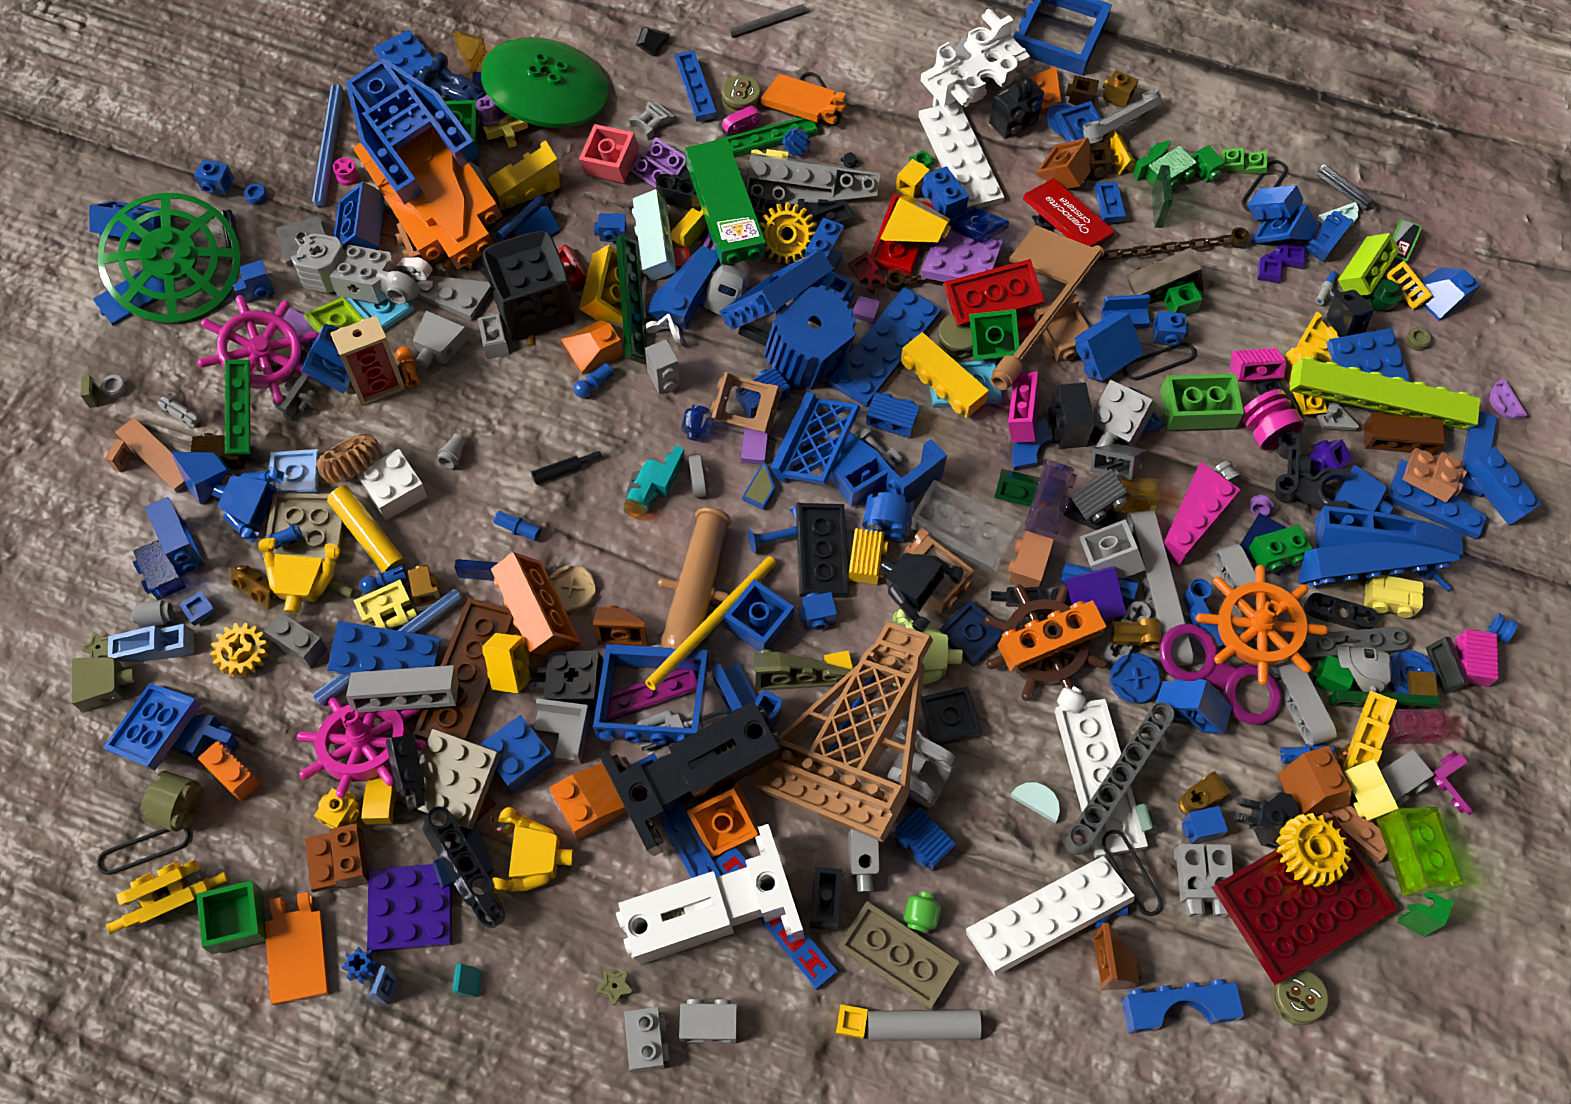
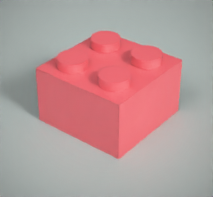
M594 124L579 158L585 175L625 183L639 151V145L634 132Z

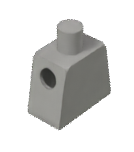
M426 311L413 338L414 347L419 354L415 359L416 363L423 368H427L432 360L446 364L468 341L465 327Z
M851 829L848 834L850 877H856L857 892H873V877L879 874L878 840ZM859 859H866L868 867H861Z

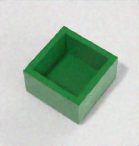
M253 880L196 894L203 949L211 954H216L266 941L262 890Z

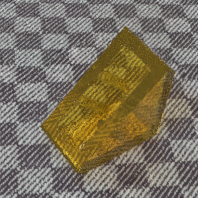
M459 31L452 32L457 51L471 75L476 74L486 54L483 37Z

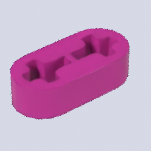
M749 106L727 116L722 122V127L729 136L736 135L756 126L761 121L762 115L755 106Z

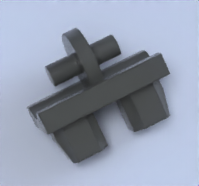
M301 374L299 378L292 376L285 382V388L290 392L287 396L282 395L283 402L277 404L273 400L275 408L282 411L285 418L293 421L299 411L303 412L305 408L314 409L317 405L312 399L315 395L314 387L309 383L307 375Z

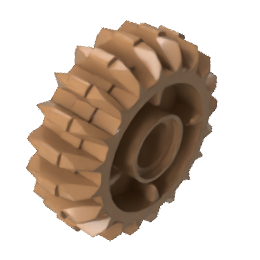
M360 434L331 447L324 455L320 456L316 466L319 474L326 482L339 483L348 478H353V476L374 465L382 455V451L377 439L373 435Z

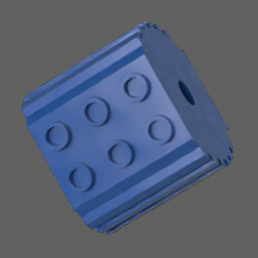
M827 286L810 287L807 291H802L796 295L789 305H782L775 313L776 318L769 332L764 350V357L768 355L766 363L768 366L772 365L771 369L775 367L787 384L792 383L793 387L797 389L800 386H806L811 390L836 370L845 360L856 335L853 331L856 324V317L852 319L854 311L852 308L848 309L849 303L847 300L845 302L842 301V295H835L833 289L825 290ZM808 321L815 323L820 327L816 329L809 326Z

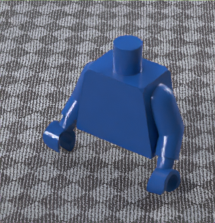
M270 467L268 471L243 473L240 477L231 476L227 485L217 483L214 486L212 494L220 498L218 507L224 510V519L241 534V537L250 542L256 540L260 532L253 531L251 527L257 530L260 529L272 502L273 493H276L278 489L270 484V482L275 480L282 484L285 472Z

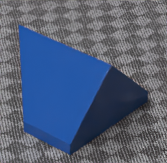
M171 452L187 488L198 503L204 505L212 494L214 486L223 480L230 469L218 453Z

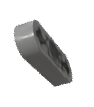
M1140 601L1132 603L1121 622H1132L1138 610L1142 614L1137 622L1141 619L1149 618L1151 615L1149 606ZM1109 641L1104 650V658L1109 664L1113 665L1121 656L1129 654L1133 645H1123L1119 655L1115 657L1112 654L1117 645H1112V642Z

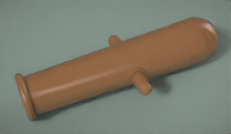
M704 507L696 511L695 517L697 522L680 578H677L676 581L660 578L658 581V585L661 588L674 590L675 593L661 637V647L677 649L706 620L709 603L712 599L723 602L730 595L726 592L714 590L715 587H713L726 528L732 523L730 516L717 508Z

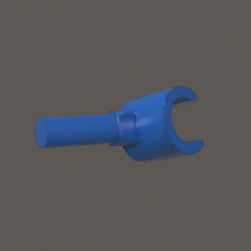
M1434 565L1427 566L1428 570L1418 571L1420 577L1423 579L1432 577L1446 591L1452 588L1438 574V569H1435Z

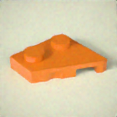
M1052 67L1030 76L1044 91L1040 113L1043 115L1047 113L1050 106L1055 103H1061L1057 68Z

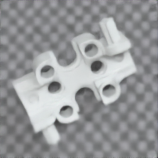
M986 10L982 18L992 30L978 27L969 31L967 42L964 43V47L972 55L968 60H960L956 56L955 50L949 45V42L938 48L935 66L921 74V82L934 95L933 107L940 105L945 107L957 100L962 106L967 107L969 103L979 101L987 93L985 89L986 83L981 80L983 77L993 78L1001 87H1006L1014 81L1016 70L1027 65L1030 56L1026 49L1022 48L1012 37L1013 19L1010 16L1000 19L992 10ZM993 57L997 61L989 62L987 58Z

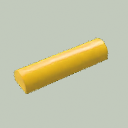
M347 485L340 486L329 494L327 498L328 504L382 573L405 563V558Z

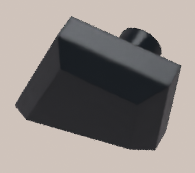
M644 26L641 28L636 46L649 55L654 56L670 37V33Z

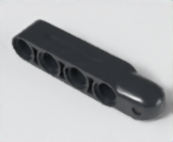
M441 806L433 807L428 812L423 824V831L463 900L467 905L471 906L480 923L492 929L501 925L505 920V911L492 890L493 884L450 811ZM431 820H439L443 825L436 826ZM445 842L454 843L456 848H448ZM458 865H466L470 871H462ZM478 887L484 894H476L472 888ZM486 916H488L491 921H487Z

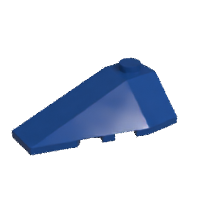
M701 246L654 294L645 315L661 320L665 315L669 314L673 324L687 330L699 305V301L712 278V272L716 270L720 261L717 252Z

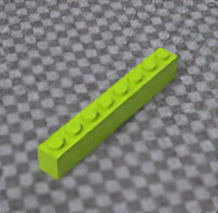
M1304 357L1293 364L1290 383L1291 392L1394 415L1405 414L1412 417L1442 419L1443 426L1467 430L1478 425L1480 398L1471 396L1468 392H1451L1446 387H1429L1423 382H1407L1404 378L1385 377L1379 372L1367 373L1357 367L1345 368L1335 362H1319L1313 357Z

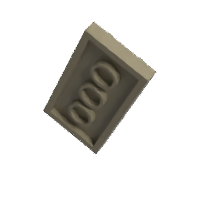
M866 901L837 946L838 950L928 1010H931L959 964V961L868 901Z

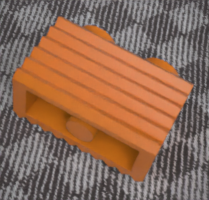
M220 741L215 742L198 758L239 801L244 800L259 786V781Z

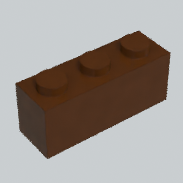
M1377 412L1371 413L1364 423L1366 449L1411 453L1417 447L1436 456L1445 444L1442 419Z

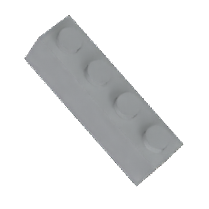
M454 665L353 672L350 675L346 697L351 709L358 711V713L456 706L459 681Z

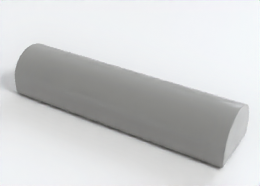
M979 1010L867 1012L868 1041L980 1040L981 1016Z

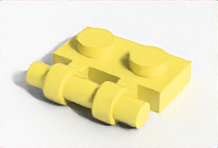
M401 580L353 600L364 624L374 621L376 625L373 627L393 629L400 625L403 627L410 620L417 617L414 608L406 612L403 611V607L411 604V601ZM394 611L396 612L397 616L383 622L381 617Z

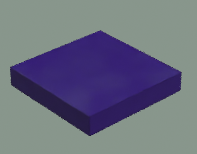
M1114 566L1065 578L1071 605L1079 601L1087 603L1093 600L1104 620L1126 615Z

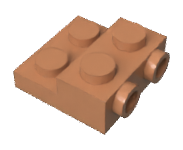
M1415 447L1410 454L1402 480L1447 502L1452 495L1457 496L1461 491L1463 484L1460 482L1465 477L1467 471L1463 469L1464 463L1454 456H1449L1442 452L1436 458L1429 452Z

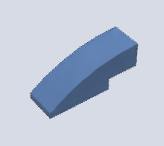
M185 624L159 629L154 625L108 636V657L115 658L117 661H148L194 654V630Z

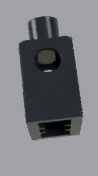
M1334 289L1330 291L1327 295L1331 302L1327 319L1337 332V335L1344 337L1366 333L1374 312L1373 307L1356 290L1341 292L1339 289Z

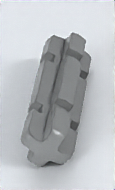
M162 396L158 400V405L162 410L169 411V414L182 422H186L187 425L196 427L200 423L201 419L198 414L193 411L189 412L188 408L176 401H172L168 396Z

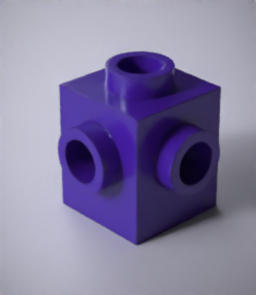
M1343 439L1330 442L1328 440L1320 441L1314 445L1315 449L1307 455L1311 457V463L1317 474L1328 467L1343 469L1344 466L1353 460Z

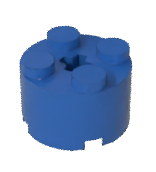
M878 492V497L873 498V494H870L867 497L862 524L863 528L869 531L884 532V536L890 537L891 541L903 542L904 538L909 536L911 532L915 509L914 502L911 501V504L905 502L906 497L895 493Z

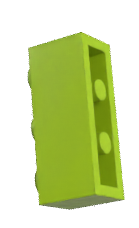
M1391 233L1366 237L1338 279L1344 292L1356 290L1360 295H1370L1399 252V248Z

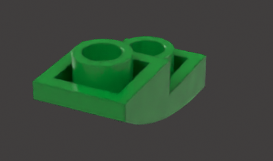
M1169 140L1154 144L1150 147L1148 156L1142 157L1137 161L1133 172V177L1136 181L1145 178L1150 163L1152 164L1153 161L1155 162L1168 152L1171 144Z

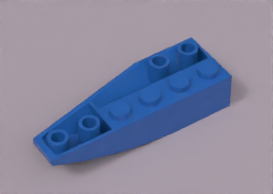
M1362 542L1315 548L1305 551L1298 581L1299 583L1308 582L1309 587L1324 585L1325 583L1347 582L1359 579L1360 575L1372 578L1382 576V572L1388 571L1389 575L1405 573V569L1412 568V572L1428 570L1427 566L1434 565L1435 569L1451 567L1450 562L1458 561L1460 557L1459 555L1435 548L1392 542Z

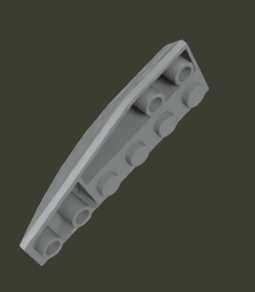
M751 153L746 190L750 194L791 204H798V199H805V202L815 203L818 202V199L834 201L877 196L880 173Z

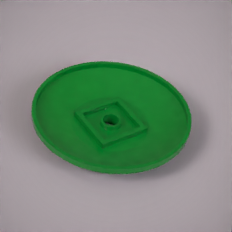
M524 37L505 41L494 47L486 55L481 69L482 85L489 98L507 114L537 126L566 128L584 124L601 113L608 98V82L597 63L575 47L552 39Z

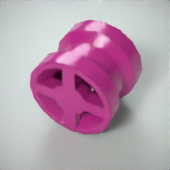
M340 158L333 164V170L339 184L350 186L357 182L359 176L352 159Z

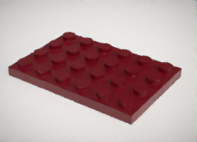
M1335 816L1325 822L1333 820L1332 827L1334 829L1341 828L1339 835L1347 838L1344 845L1351 848L1349 853L1346 854L1351 858L1349 863L1346 864L1348 869L1338 881H1333L1328 886L1314 887L1312 883L1304 885L1302 878L1294 880L1295 873L1293 871L1286 872L1288 866L1286 863L1280 862L1283 855L1276 852V849L1211 887L1274 985L1286 980L1398 910Z

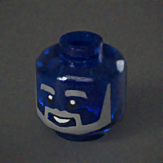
M692 405V408L685 410L681 430L687 434V439L700 441L701 438L709 437L714 421L710 409L700 405Z

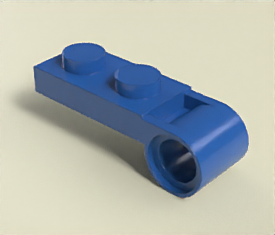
M1198 578L1193 580L1184 594V602L1189 610L1190 623L1203 628L1212 637L1218 654L1223 648L1224 643L1219 635L1217 626L1196 621L1197 614H1210L1205 603L1212 592L1210 583ZM1193 591L1199 592L1202 596H1197Z

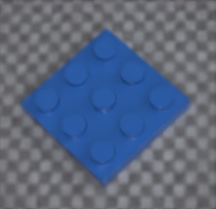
M1392 328L1333 338L1326 342L1332 362L1338 363L1341 367H1357L1363 372H1379L1385 377H1401L1405 381L1411 382Z
M149 683L103 749L113 755L155 771L164 761L166 754L173 744L180 738L187 724L194 718L202 703L195 698Z

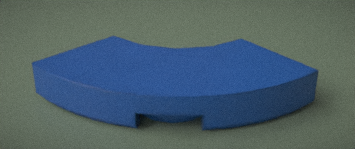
M1046 418L1038 420L1035 442H1015L1012 451L1013 471L1035 467L1037 465L1038 450L1043 445L1052 442L1053 436Z

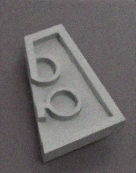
M429 275L426 280L418 281L420 294L417 298L472 321L493 289L489 282Z

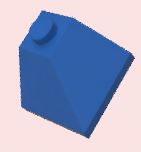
M1307 205L1299 206L1290 218L1265 219L1251 241L1253 244L1310 240L1318 223Z
M1440 267L1420 280L1432 294L1422 305L1439 321L1470 301L1481 284L1465 269ZM1415 283L1407 291L1410 293L1418 286ZM1419 291L1413 297L1417 299L1424 293Z

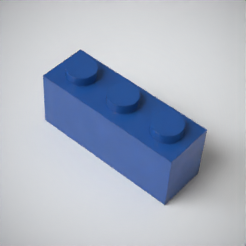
M1493 447L1463 468L1474 483L1484 492L1483 494L1508 525L1524 517L1542 504L1496 447Z

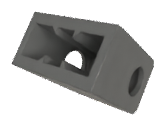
M1120 444L1093 448L1090 472L1104 474L1112 469L1118 478L1133 480L1143 473L1146 451Z

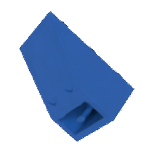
M850 432L829 479L849 505L853 507L866 499L870 494H874L886 487L887 475L892 469L876 450ZM831 446L820 452L822 458L830 455L833 447ZM817 454L812 456L815 462L820 460Z

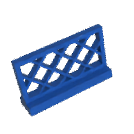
M806 392L770 467L776 479L781 482H787V479H794L826 485L861 409L859 404L819 399L815 393ZM821 407L831 409L826 414L818 416ZM845 410L851 411L849 416L841 420L839 419L838 414ZM835 416L837 422L825 428L823 422ZM820 424L822 430L810 436L811 428ZM841 427V434L831 439L829 433ZM826 435L829 441L816 447L814 441ZM812 443L814 448L801 455L802 447ZM832 446V453L822 458L820 452ZM817 454L820 460L807 466L805 460ZM803 462L805 468L797 472L792 471L795 465ZM824 466L825 469L821 476L811 474V471Z

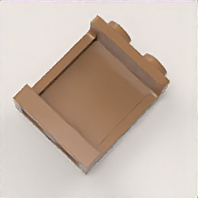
M1076 294L1071 295L1041 335L1056 363L1063 360H1072L1079 355L1076 351L1074 338L1089 329L1078 310L1080 300ZM1053 302L1035 308L1033 316L1036 325Z

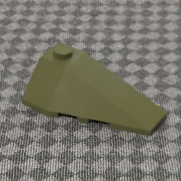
M762 650L759 653H754L756 691L832 687L851 671V669L772 650Z

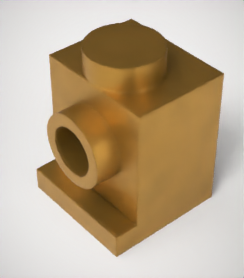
M419 565L412 570H408L412 595L417 607L432 604L441 599L436 574L430 573L428 565Z

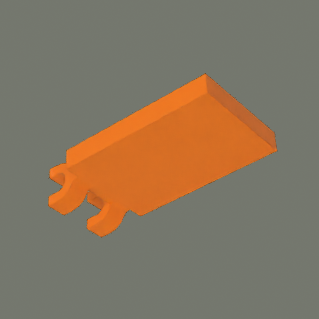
M779 74L760 97L761 105L814 122L822 119L830 124H834L837 116L832 114L836 110L844 111L846 104L842 102L846 98V93H836L834 90Z
M309 892L297 894L300 911L286 913V901H282L281 897L269 899L273 920L265 921L270 1003L273 1006L329 995L323 915L321 911L314 912V900L312 895L309 896Z

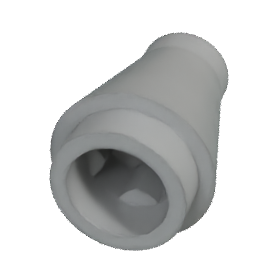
M454 434L437 452V462L439 465L446 469H453L459 464L463 447L466 443L465 437L460 434Z

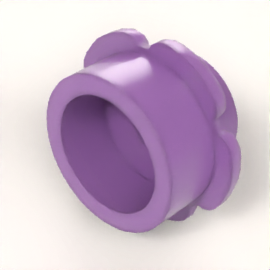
M1266 495L1253 496L1250 499V510L1256 516H1267L1270 510L1274 508V503Z

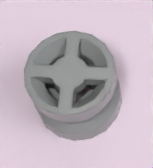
M1230 460L1220 463L1213 469L1232 484H1235L1241 478V474L1233 469V464Z

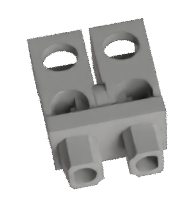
M1179 844L1173 850L1174 861H1177L1180 903H1185L1188 916L1199 917L1205 915L1204 903H1212L1213 916H1229L1211 887L1233 875L1231 845L1207 844L1204 847V844Z

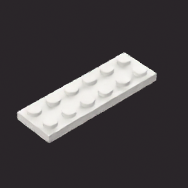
M956 101L945 107L940 105L920 110L918 117L942 168L947 166L969 195L967 211L965 212L1003 203L1004 195L960 103Z
M1105 699L1085 702L1081 710L1074 714L1061 708V706L1056 707L1054 710L1082 812L1121 755ZM1115 774L1117 780L1121 782L1126 781L1122 774ZM1131 786L1128 787L1092 842L1091 847L1094 858L1107 856L1102 847V838L1110 830L1121 831L1127 837L1134 851L1143 850L1148 847L1135 809L1136 803ZM1101 794L1104 801L1112 802V798L1109 795ZM1087 815L1090 822L1099 823L1095 815ZM1111 834L1107 837L1106 846L1111 855L1130 852L1120 835Z
M1102 856L966 928V934L993 975L996 976L1134 902V894L1105 857Z

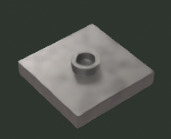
M319 216L276 228L287 266L294 265L291 256L297 255L298 249L305 243L303 237L313 233L325 235Z

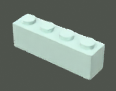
M655 189L633 198L634 208H632V213L636 220L634 229L638 237V250L641 256L640 269L652 281L676 272L666 200Z

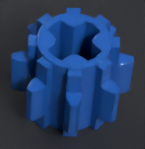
M792 128L784 136L782 144L785 145L784 149L791 155L801 156L810 146L811 141L808 139L809 135L802 129Z
M357 947L352 955L346 953L348 960L341 966L343 970L348 972L346 978L350 981L358 979L361 984H364V981L369 976L374 978L373 970L379 966V963L372 958L374 953L371 950L363 952L360 947ZM363 960L365 964L361 965L358 971L355 967L360 966V961Z

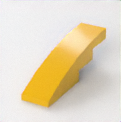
M1373 691L1369 692L1344 762L1343 774L1344 771L1373 759L1378 764L1382 754L1380 749L1390 727L1388 723L1397 700Z

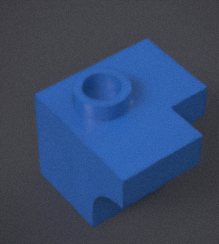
M262 260L240 267L241 279L233 285L237 295L244 296L247 303L275 294Z

